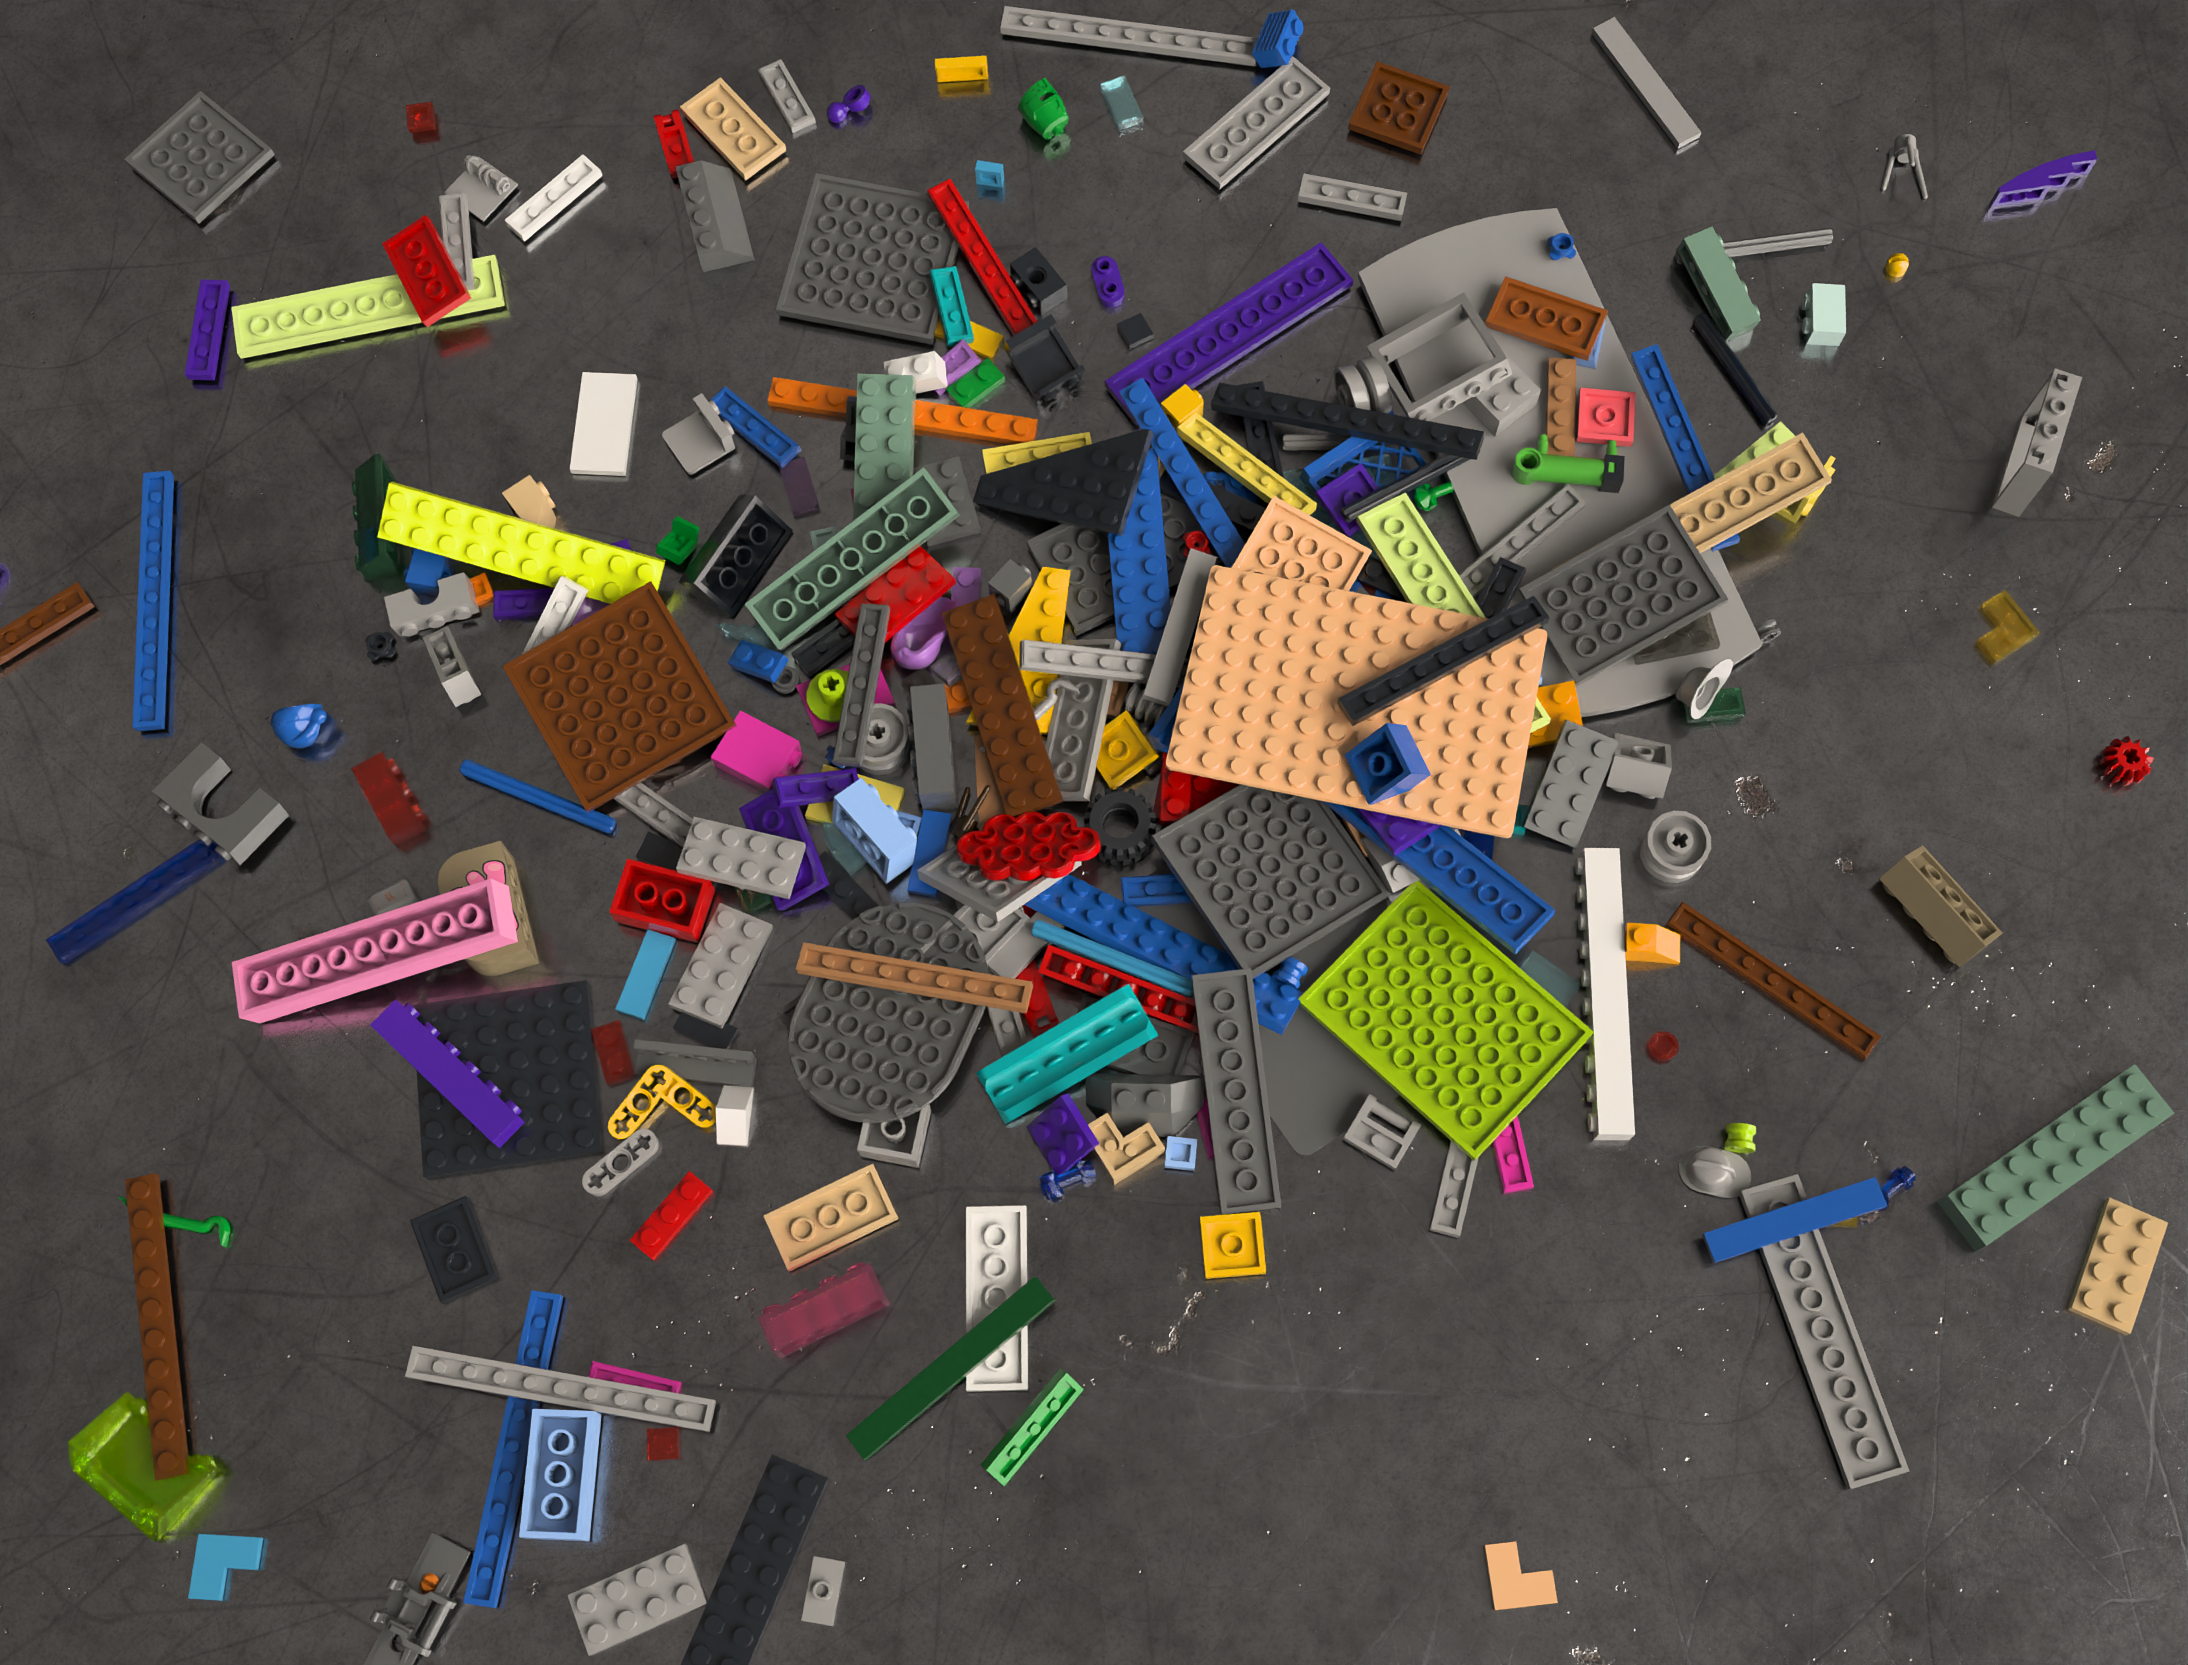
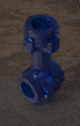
M1080 1160L1076 1163V1169L1057 1176L1056 1171H1050L1039 1177L1041 1182L1039 1186L1043 1195H1046L1048 1200H1052L1064 1194L1062 1188L1081 1179L1085 1184L1091 1182V1178L1096 1177L1091 1161L1084 1162V1160Z
M1903 1166L1902 1168H1896L1891 1173L1894 1178L1881 1189L1887 1206L1873 1212H1883L1889 1207L1890 1197L1902 1187L1905 1190H1909L1914 1185L1913 1182L1916 1180V1176L1911 1169Z

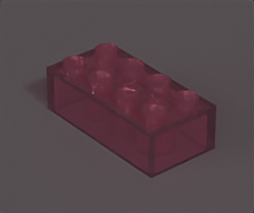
M863 1262L857 1263L846 1270L848 1274L837 1279L835 1276L828 1277L819 1282V1288L811 1292L805 1289L790 1297L792 1301L782 1306L776 1303L765 1308L762 1311L764 1315L757 1319L772 1352L781 1359L890 1305L880 1280L870 1263L866 1265Z

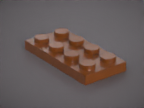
M1505 276L1485 325L1488 328L1588 361L1606 320L1608 310Z

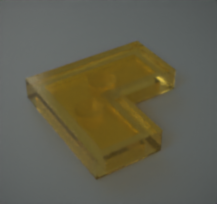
M2006 590L1982 604L1981 609L1997 628L1979 638L1976 644L1992 664L1997 663L2040 635L2038 629Z

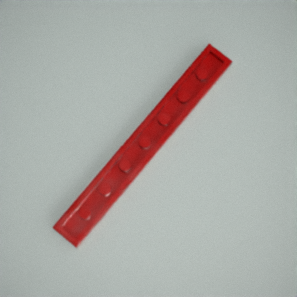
M948 179L928 189L927 195L1012 335L1014 336L1038 322L952 180Z

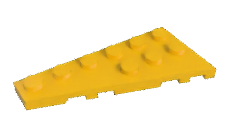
M1042 567L1009 634L1018 664L1020 642L1022 639L1062 643L1070 570ZM1021 670L1033 709L1047 696V687L1052 680L1057 678L1058 674ZM1054 705L1037 720L1042 735H1048ZM972 709L966 724L978 726Z

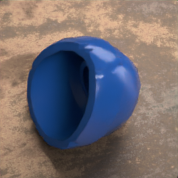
M321 704L289 706L274 711L270 724L273 732L282 743L292 748L302 749L311 746L315 742L319 734L320 724L325 722L327 713L323 710Z

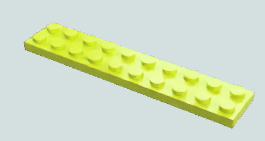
M390 482L388 485L377 536L553 588L556 587L561 576H566L589 589L585 597L609 604L650 581L658 592L666 561L395 482Z

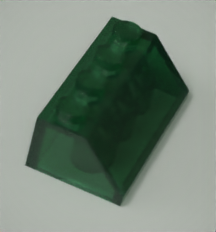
M380 453L374 454L355 469V480L352 481V491L356 497V505H353V516L357 522V530H354V541L356 546H358L359 554L355 555V566L357 571H361L367 581L400 577L398 543L377 537L388 485L390 482H395L393 473Z

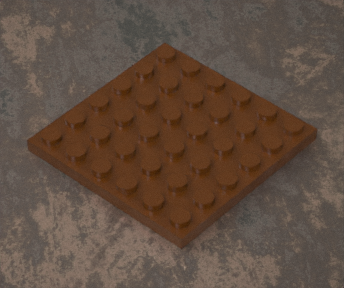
M651 581L502 666L588 813L736 727L734 720Z

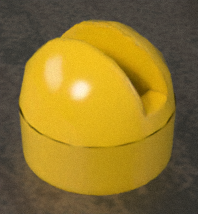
M1903 253L1891 255L1885 264L1886 272L1893 277L1904 275L1909 266L1908 257Z

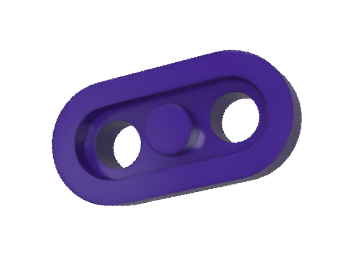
M1108 256L1096 258L1091 265V275L1099 302L1105 307H1117L1124 300V286L1117 263ZM1106 266L1108 269L1103 270L1100 267ZM1108 289H1114L1115 291H1114V292H1108L1107 290H1108Z

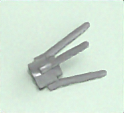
M1910 134L1900 135L1895 139L1894 147L1889 149V158L1881 190H1886L1894 159L1897 158L1899 162H1909L1910 166L1915 167L1922 197L1926 199L1928 195L1919 161L1918 149H1916V138Z

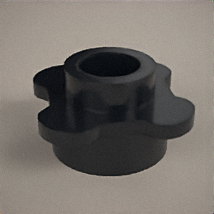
M375 632L367 636L365 640L369 649L367 657L372 661L384 656L391 658L395 654V649L392 647L391 642L393 635L390 632Z

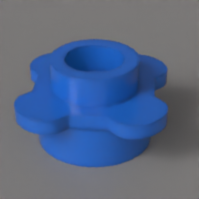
M1559 233L1549 237L1547 245L1551 249L1550 258L1555 261L1565 257L1569 259L1574 258L1576 250L1573 249V237L1566 233Z

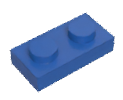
M741 640L727 663L736 670L775 683L789 660L782 653Z

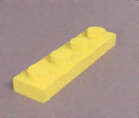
M1090 432L983 449L986 474L1092 444Z

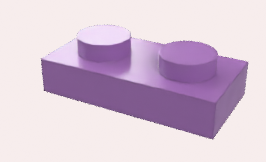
M954 567L953 577L956 584L952 587L951 600L962 606L980 599L981 568Z

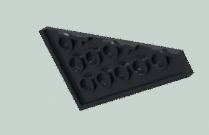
M1142 429L981 475L973 502L981 506L1123 536L1154 433L1149 429Z

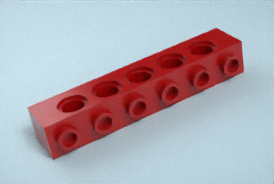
M1048 945L1038 973L1102 998L1129 984L1147 1015L1198 1034L1194 999Z

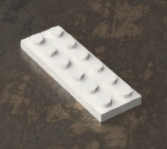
M1026 1206L966 1207L967 1334L1027 1283ZM1028 1325L966 1376L967 1392L1028 1391Z

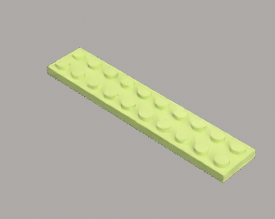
M495 255L472 259L475 290H468L471 299L442 318L505 306L498 261ZM398 274L231 307L237 354L241 359L422 322Z
M1406 493L1356 518V522L1407 603L1486 618ZM1537 697L1531 732L1549 724L1551 720Z

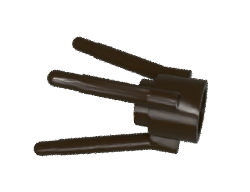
M989 785L985 786L968 816L964 814L962 817L970 793V787L965 788L956 815L950 824L953 827L950 831L951 835L960 839L968 832L979 831V828H976L979 823L974 820V817L990 791Z

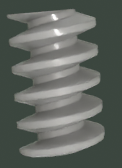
M1134 683L1126 694L1122 707L1126 705L1125 711L1127 710L1130 714L1135 711L1136 719L1140 720L1145 717L1144 722L1146 725H1151L1155 722V726L1167 707L1143 699L1145 688L1141 690V683Z

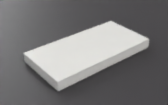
M582 372L570 463L572 474L626 476L638 380L636 374Z

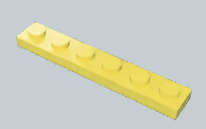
M1194 413L1177 427L1178 436L1269 504L1273 496L1309 516L1316 511V502L1198 413Z

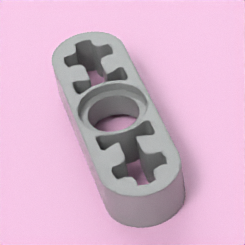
M640 1129L634 1132L585 1172L582 1178L584 1189L596 1197L608 1193L657 1152L659 1148L658 1138L648 1129ZM643 1137L647 1140L651 1137V1140L648 1142L650 1145L649 1149L645 1150L642 1147L635 1152L639 1156L636 1160L626 1150L629 1146L633 1151L640 1146V1138ZM626 1155L629 1159L628 1166L621 1171L615 1170L613 1168L615 1157ZM605 1166L615 1175L613 1179L606 1175L601 1180L603 1185L599 1189L596 1186L590 1187L593 1184L591 1179L593 1176L596 1175L598 1178H601L607 1173L602 1169Z

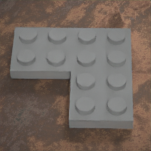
M956 845L917 870L919 880L996 922H999L1063 878L1053 879L1040 875L1029 881H1019L1012 876L997 881L989 880L980 873L979 865L966 864L959 859ZM1081 861L1075 862L1073 870L1082 865Z

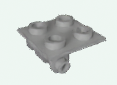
M468 155L464 159L466 170L444 194L465 192L468 198L469 212L484 222L518 184L482 158Z

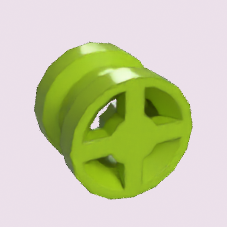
M1745 1123L1726 1124L1725 1131L1728 1134V1140L1725 1142V1150L1734 1153L1755 1152L1753 1136L1756 1134V1127L1754 1125Z

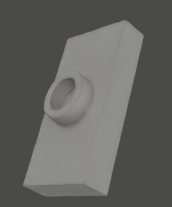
M813 1557L801 1621L828 1626L834 1625L845 1567L844 1561Z

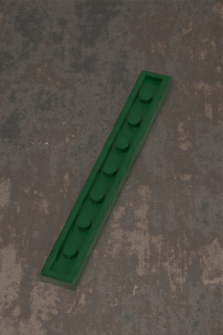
M1034 1276L846 1434V1437L863 1460H868L1056 1300L1038 1277Z

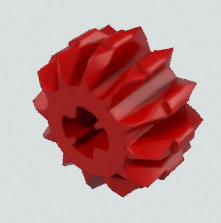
M2129 736L2123 737L2121 740L2117 738L2109 743L2110 745L2103 749L2101 754L2104 757L2100 760L2099 764L2107 767L2103 775H2113L2112 783L2118 782L2121 779L2124 786L2132 782L2136 784L2144 779L2143 777L2150 773L2152 768L2149 765L2153 762L2154 758L2146 755L2150 747L2142 748L2140 746L2141 739L2135 740L2132 743Z

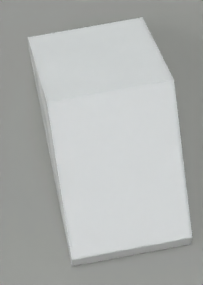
M723 1086L716 1106L718 1145L747 1146L754 1092L753 1087Z

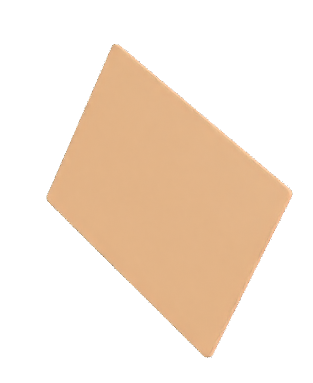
M1212 566L1167 754L1166 767L1169 770L1502 838H1510L1514 830L1547 632L1537 628L1352 726L1337 704L1338 698L1488 620V618L1228 567ZM1386 723L1407 725L1431 775L1410 791L1373 805H1368L1344 754Z

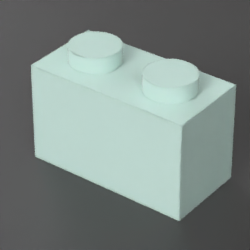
M1812 283L1808 293H1804L1802 299V309L1806 310V317L1802 325V332L1806 334V344L1839 346L1846 334L1845 285Z

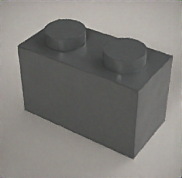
M1009 559L988 582L989 595L995 594L1002 614L1011 621L1021 612L1032 589V578L1030 570L1022 563L1016 564Z

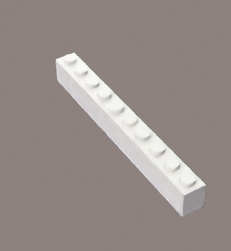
M1584 848L1580 857L1576 858L1575 869L1576 874L1581 875V885L1577 886V901L1582 903V913H1579L1578 927L1579 930H1583L1584 941L1580 942V958L1585 959V969L1581 971V985L1586 987L1587 998H1583L1582 1011L1583 1015H1588V1027L1594 1031L1593 1035L1585 1043L1589 1044V1055H1586L1585 1070L1591 1076V1084L1587 1085V1101L1592 1102V1113L1588 1115V1129L1593 1131L1594 1140H1630L1635 1135L1620 851L1619 848Z

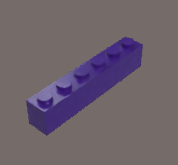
M395 999L370 1026L492 1143L500 1148L525 1123L518 1116L522 1110L510 1099L506 1103L498 1097L502 1092L489 1079L486 1083L482 1082L477 1077L481 1073L477 1067L469 1060L465 1064L457 1058L461 1053L449 1041L445 1044L440 1042L437 1037L441 1033L428 1021L424 1025L416 1018L420 1013L408 1002L403 1006Z

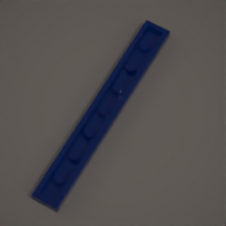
M200 839L46 939L59 962L63 965L224 860L215 852L217 847L213 843L207 846Z

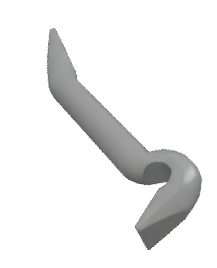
M1056 678L1052 680L1046 690L1047 696L1034 708L1036 719L1039 720L1056 703V688L1063 687L1065 690L1079 694V690L1067 679ZM985 746L980 748L981 752H986Z

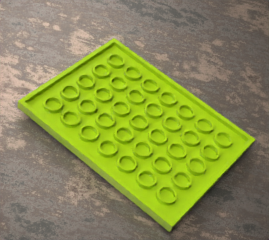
M1419 881L1410 884L1298 999L1303 1009L1473 1161L1487 1149L1594 1033V1031Z

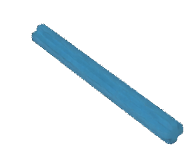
M1036 920L1031 932L1034 937L1188 998L1193 995L1192 980L1041 920Z

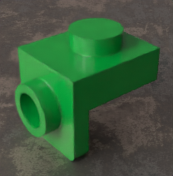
M676 516L672 522V530L657 544L656 554L680 565L697 548L699 527Z

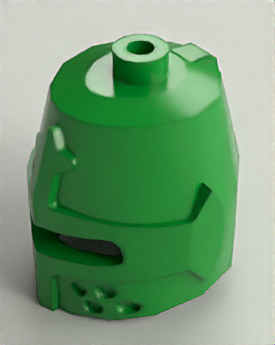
M1042 78V80L1032 85L1019 102L1018 110L1022 117L1045 140L1051 139L1053 136L1058 137L1063 133L1069 117L1062 98L1046 78Z

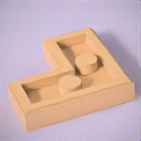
M1516 1542L1484 1545L1493 1610L1558 1603L1552 1570L1521 1574Z

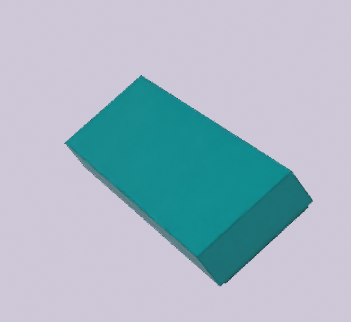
M956 266L931 269L929 276L947 347L955 346L963 339L967 344L973 343L974 335Z

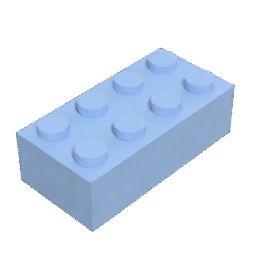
M532 1409L520 1538L563 1541L590 1540L601 1414L595 1411Z

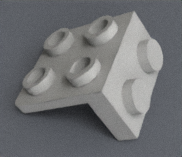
M702 393L693 398L697 412L662 433L664 441L688 474L696 473L735 449L732 435L735 433L727 420L721 421L718 416L720 411L714 401H707Z

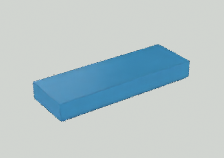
M647 929L615 1008L617 1012L645 1020L675 945V938Z

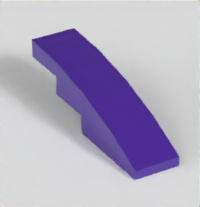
M2095 150L2068 155L2041 164L2018 175L1997 189L1990 201L1991 207L2043 200L2049 189L2066 187L2072 176L2089 174L2098 160Z

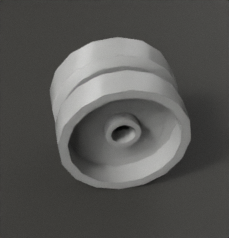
M1373 355L1358 360L1356 368L1349 363L1334 369V384L1340 405L1382 413L1392 411V395L1389 383L1381 364Z
M877 703L873 705L863 766L860 768L874 775H885L900 769L908 760L912 748L911 741L909 740L908 724L902 713L893 706Z
M1686 811L1667 812L1660 815L1646 832L1640 845V858L1645 869L1653 877L1663 882L1679 883L1690 879L1701 868L1711 850V836L1707 826L1697 816Z

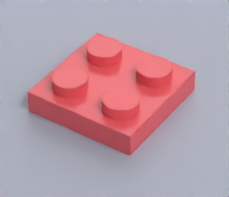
M1580 388L1576 442L1607 445L1609 440H1615L1616 446L1631 447L1634 438L1636 392Z

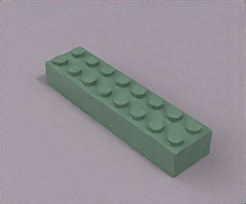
M923 467L745 603V606L776 647L784 650L959 517L960 513L930 473Z
M2134 1064L1939 1199L1937 1203L1972 1249L1977 1251L1989 1245L2173 1115L2174 1112Z

